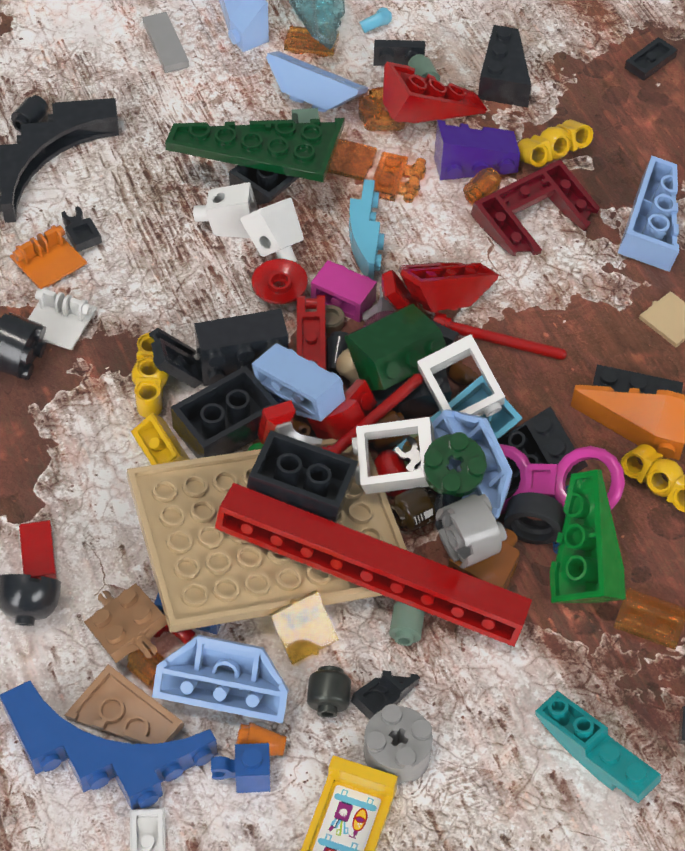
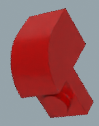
M357 379L344 393L346 400L322 421L307 418L317 438L339 440L372 410L377 401L366 380Z

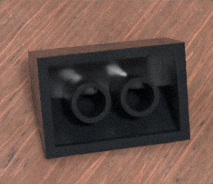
M237 165L229 171L230 186L251 183L257 205L271 202L299 178Z

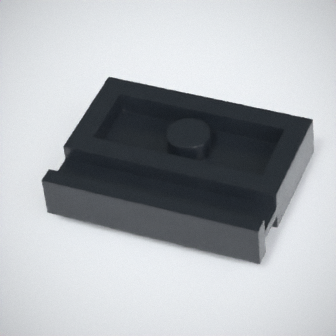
M156 328L149 333V336L154 339V342L151 343L154 355L153 362L160 371L168 373L179 382H184L194 389L203 383L199 362L193 357L196 354L195 349L160 328Z

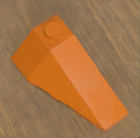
M575 385L571 401L572 408L638 446L647 444L652 446L657 453H661L663 458L680 460L685 444L684 394L669 390H657L656 394L641 393L640 388H630L629 392H615L614 389L607 386Z

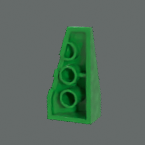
M595 469L573 473L570 477L563 512L566 514L563 530L558 532L556 542L560 543L556 561H552L550 567L551 603H602L626 600L624 565L602 470Z

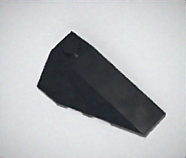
M443 369L433 374L449 403L452 391L446 370ZM410 377L385 390L371 391L377 401V404L371 411ZM424 379L421 385L393 408L396 412H401L404 419L435 415L440 410Z

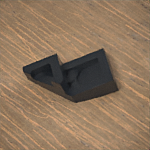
M383 670L380 678H374L353 693L350 702L370 720L386 705H397L419 683L420 677L417 674H410V677L393 676L391 671Z

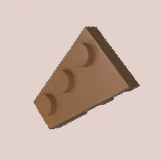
M109 664L64 715L68 720L139 744H159L172 741L185 726L182 720Z

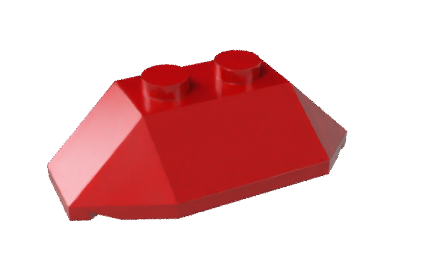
M437 262L400 265L398 270L412 298L422 304L423 309L433 313L439 310H458V308L471 307L494 284L499 274L483 264L471 262V264Z

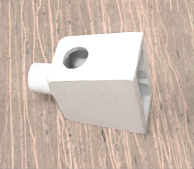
M251 183L214 188L208 191L207 204L195 205L193 208L195 222L209 221L215 236L250 238L240 218L258 210Z
M291 197L260 208L240 218L260 256L265 257L276 252L278 259L297 261L291 246L303 241L304 237Z

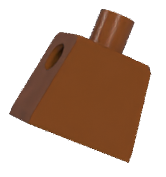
M505 528L507 539L502 541V548L498 554L467 568L459 567L462 564L460 560L454 562L450 558L448 567L507 589L519 562L520 552L514 548L518 541V536L512 530Z

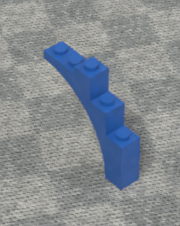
M27 681L0 694L4 711L35 774L42 771H52L61 762L67 760L83 793L90 789H100L107 785L110 779L115 778L131 810L152 806L158 801L159 797L163 796L161 782L173 781L180 777L183 771L195 765H205L211 761V757L218 754L216 738L211 729L185 739L159 744H130L98 737L69 723L42 699L31 681Z

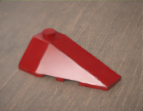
M386 62L384 65L383 104L388 110L389 116L396 122L420 123L485 114L488 110L475 92L452 83L444 86L436 80L435 76L427 74L426 78L414 74L415 68L392 62Z

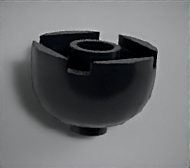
M27 574L0 575V610L6 616L15 618L16 625L34 626L35 620L45 619L54 612L60 597L61 581L41 576V580L35 579Z

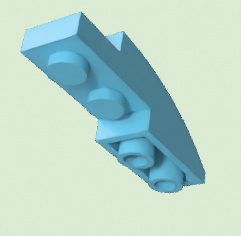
M364 179L362 198H350L349 238L359 269L363 275L374 280L375 271L381 270L382 255L377 253L378 250H383L385 234L380 233V222H376L377 212H372L373 208H378L379 192H374L375 180Z

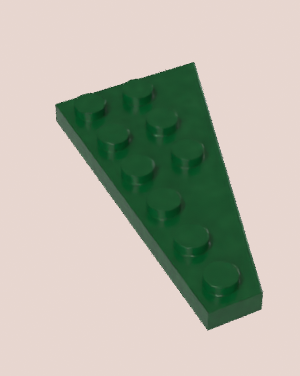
M335 118V122H320V119H310V123H295L293 120L250 121V125H235V121L225 122L224 126H209L207 122L174 123L165 141V146L168 151L324 182L344 128L345 118Z

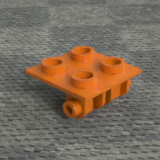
M55 225L51 226V229L44 232V236L41 233L37 234V240L32 237L30 241L21 246H16V250L10 255V258L40 289L49 287L88 264L63 237L65 231L61 225L57 227Z

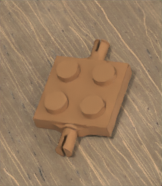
M137 583L124 590L115 599L109 591H102L107 599L100 593L98 600L104 607L96 611L84 623L115 663L138 649L142 651L146 658L152 657L148 649L155 655L157 648L150 640L159 630L167 625L164 614Z

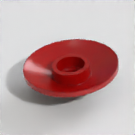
M287 259L266 261L259 265L252 275L253 291L260 299L271 304L294 302L297 300V296H302L308 286V277L305 270L296 262Z

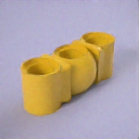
M571 119L558 124L556 127H548L540 136L533 135L531 139L525 138L518 143L520 161L535 167H542L547 162L561 159L567 155L569 150L574 152L578 148L587 147L592 142L593 130L590 126Z
M149 333L141 335L137 341V362L131 373L132 381L135 385L134 393L137 412L145 418L152 412L156 415L162 412L163 388L169 376L168 373L160 371L153 362L154 355L151 343L154 342V339L149 336Z
M647 444L637 446L622 457L621 466L628 477L636 478L640 484L646 481L647 487L655 495L667 497V502L673 503L678 510L685 512V474L675 461L662 459L663 455L657 453L652 446ZM637 457L641 459L643 466L638 463ZM661 473L667 477L668 482L662 478Z

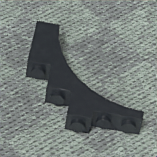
M116 98L52 103L53 114H48V122L21 124V135H17V144L0 145V212H3L5 223L16 222L17 207L24 189L31 178L47 162L79 144L119 135Z

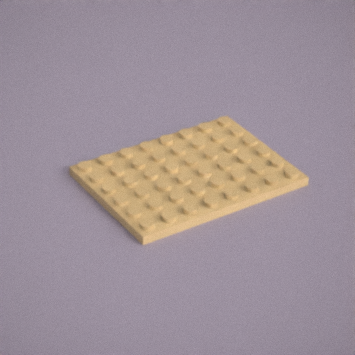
M333 438L322 440L321 447L332 446L338 440ZM351 445L341 455L358 461L357 466H359L358 456L354 455ZM261 449L127 469L128 484L170 633L381 596V594L215 529L219 506L233 483L247 488L249 474ZM369 452L370 476H378ZM354 476L353 484L336 523L407 550L386 493L366 494L361 485L356 484Z

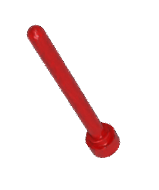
M435 312L433 321L458 332V335L468 336L471 334L474 339L563 360L567 356L565 349L453 322L452 318L447 317L445 313Z
M414 374L335 444L326 447L322 446L321 448L341 455L352 445V438L357 437L356 426L376 424L422 384V375Z

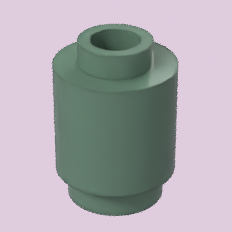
M418 54L409 60L408 66L415 68L414 74L426 78L427 74L435 76L436 80L440 82V75L428 57Z
M396 602L393 606L389 630L390 637L396 643L403 646H410L420 641L425 612L402 602Z

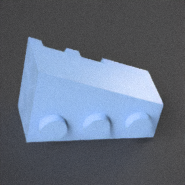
M278 343L274 344L252 363L255 377L278 404L291 400L296 414L299 416L322 421L346 400L343 382L336 373H330L319 367L314 361L307 360L299 356L294 350L287 349Z

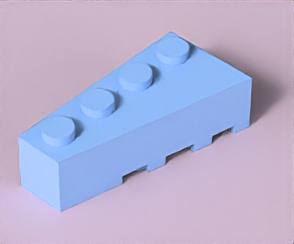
M651 156L642 176L617 252L623 256L670 272L679 253V244H677V236L679 234V224H677L678 203H676V194L678 192L677 164Z

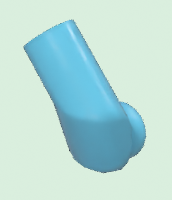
M382 7L377 10L376 14L359 23L364 33H367L377 27L388 25L392 20V13L387 8Z

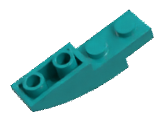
M558 690L535 710V715L554 738L610 790L613 791L617 787L635 802L639 803L661 782V774L611 738L608 735V727Z

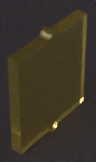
M317 590L298 600L291 599L290 604L269 614L292 665L312 654L318 655L319 650L339 640Z

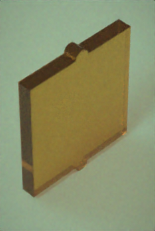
M339 139L328 173L364 182L369 168H373V159L377 153V148Z

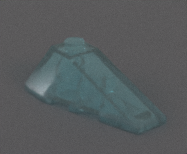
M289 0L290 5L310 35L329 50L333 48L338 35L336 30L342 23L340 18L345 14L344 0Z

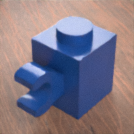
M269 743L235 744V760L223 756L211 757L212 779L235 778L237 793L271 792Z

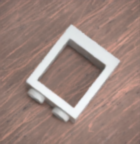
M471 334L417 361L418 370L441 413L444 410L452 409L433 374L472 355L493 395L459 412L475 416L485 414L486 417H489L502 409L501 405L505 404V395Z
M430 417L356 426L357 437L352 438L353 452L359 459L355 481L357 485H361L366 494L429 486L423 474V459L429 445L435 440L434 427ZM410 434L419 435L422 470L370 476L368 440Z

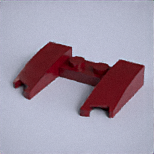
M560 159L475 201L470 215L510 255L516 256L517 252H531L532 255H539L542 249L515 214L549 198L565 216L585 231L591 223L587 220L591 213L597 214L600 207Z

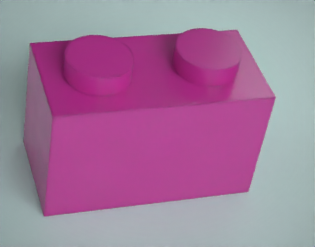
M327 260L311 281V298H317V295H325L326 305H335L341 308L346 317L359 323L363 319L362 313L369 310L376 301V281Z

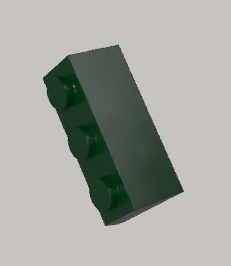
M409 304L344 336L359 379L366 380L371 391L385 390L418 373L417 361L446 347L441 329L414 304Z

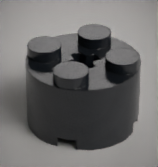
M9 312V315L5 313L0 318V371L20 379L29 380L34 370V364L32 363L36 357L42 358L47 347V342L42 341L46 332V326Z

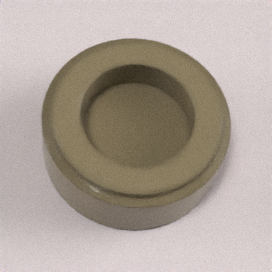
M326 305V333L340 331L345 322L343 310L335 305Z

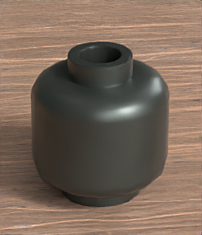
M319 667L318 671L312 673L309 677L307 704L316 710L317 715L321 717H336L337 712H342L349 706L351 679L348 675L344 674V670L340 667Z

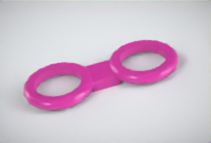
M499 444L505 457L516 462L520 470L521 480L513 496L526 492L541 493L555 497L564 507L567 495L565 486L567 474L577 463L593 459L604 463L611 473V486L607 493L611 510L622 497L625 486L624 471L618 459L606 449L594 446L581 447L566 454L558 465L531 464L527 456L516 447ZM511 497L505 500L500 515L506 513L507 503Z

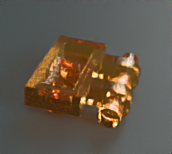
M382 152L373 180H375L374 192H379V199L395 202L397 194L404 196L403 200L405 202L412 203L414 197L419 194L421 188L419 183L426 173V160L424 158H417L413 165H408L407 156ZM403 177L409 178L407 182H402Z

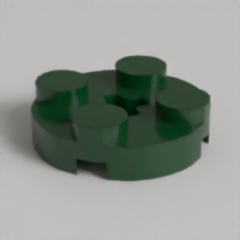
M462 432L447 434L434 440L429 445L423 459V474L428 485L437 493L454 495V497H463L474 492L481 485L487 468L486 457L480 445ZM449 460L461 461V471L457 472L455 469L449 471L447 469Z

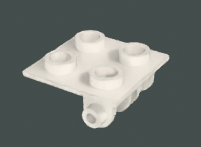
M47 287L43 289L38 288L35 299L39 300L28 319L46 326V332L42 341L73 350L97 307L88 304L87 300L72 298V295L69 294L65 297V294L62 292L56 294V292L50 291Z

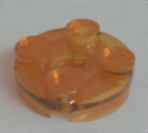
M383 87L373 88L369 90L368 95L360 98L358 114L366 130L401 131L405 128L406 122H396L389 116L388 110H381V107H385L383 104Z

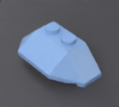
M280 51L267 53L266 59L281 92L290 95L289 98L295 102L304 103L305 101L312 104V108H318L320 112L337 108L368 91V87L355 83Z
M450 409L444 410L432 422L435 440L447 434L462 432L480 445L486 457L487 468L481 485L474 492L462 498L473 494L478 496L485 494L491 502V512L496 520L500 517L511 484L512 470L487 418ZM450 459L449 470L461 471L460 465L462 462Z
M198 634L157 664L152 697L283 724L289 689L264 647Z

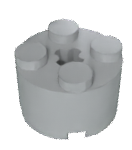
M485 494L480 496L470 495L440 508L436 512V521L442 520L443 528L438 530L444 548L454 562L458 560L462 562L459 566L461 568H467L498 554L502 548V541L507 539L506 531L500 522H496L491 512V502Z
M396 704L386 705L369 720L365 729L363 752L367 766L398 776L397 785L419 779L427 770L430 762L433 741L431 724L420 713L411 708Z

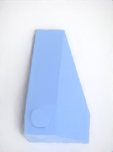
M219 0L230 41L234 45L236 44L242 52L269 42L268 2L266 0Z

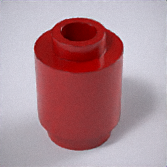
M393 450L381 452L374 460L378 475L407 472L405 462ZM408 489L389 491L386 494L390 497H395Z

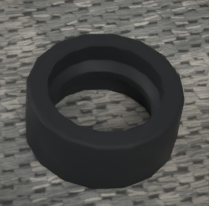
M534 492L519 493L512 496L507 503L504 528L512 530L518 536V540L536 545L550 544L557 540L558 532L563 530L565 520L564 507L556 499L545 494ZM528 517H534V518H538V519H541V520H534V519H530V518H528Z

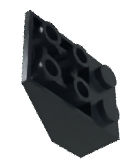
M551 406L500 439H497L499 444L516 447L527 456L531 464L558 465L566 454L578 448L563 421ZM509 458L506 459L512 470V478L505 500L513 496L521 480L520 470L516 462ZM584 460L574 465L567 474L566 479L571 477V474L587 467V462Z

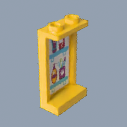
M333 755L328 767V777L301 851H376L397 790L398 776Z

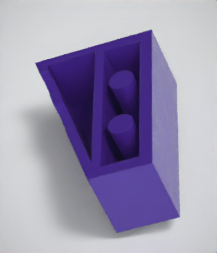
M437 120L434 160L440 181L518 173L520 151L514 131L483 127L482 130L469 128L468 124L460 123L458 127L446 125L445 121Z

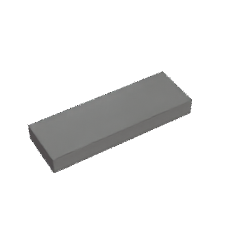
M167 12L142 17L143 25L164 72L168 73L188 68L189 60Z

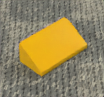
M153 412L131 431L151 465L190 460L166 421Z

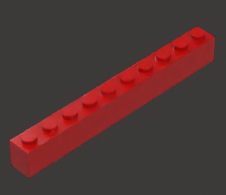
M236 483L232 484L219 506L215 529L515 647L532 602L530 598Z

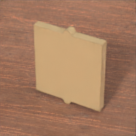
M671 291L660 300L653 301L652 306L640 314L639 319L673 346L678 347L685 341V302Z

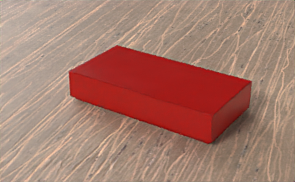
M51 521L19 524L23 574L31 575V578L40 580L41 576L57 579Z

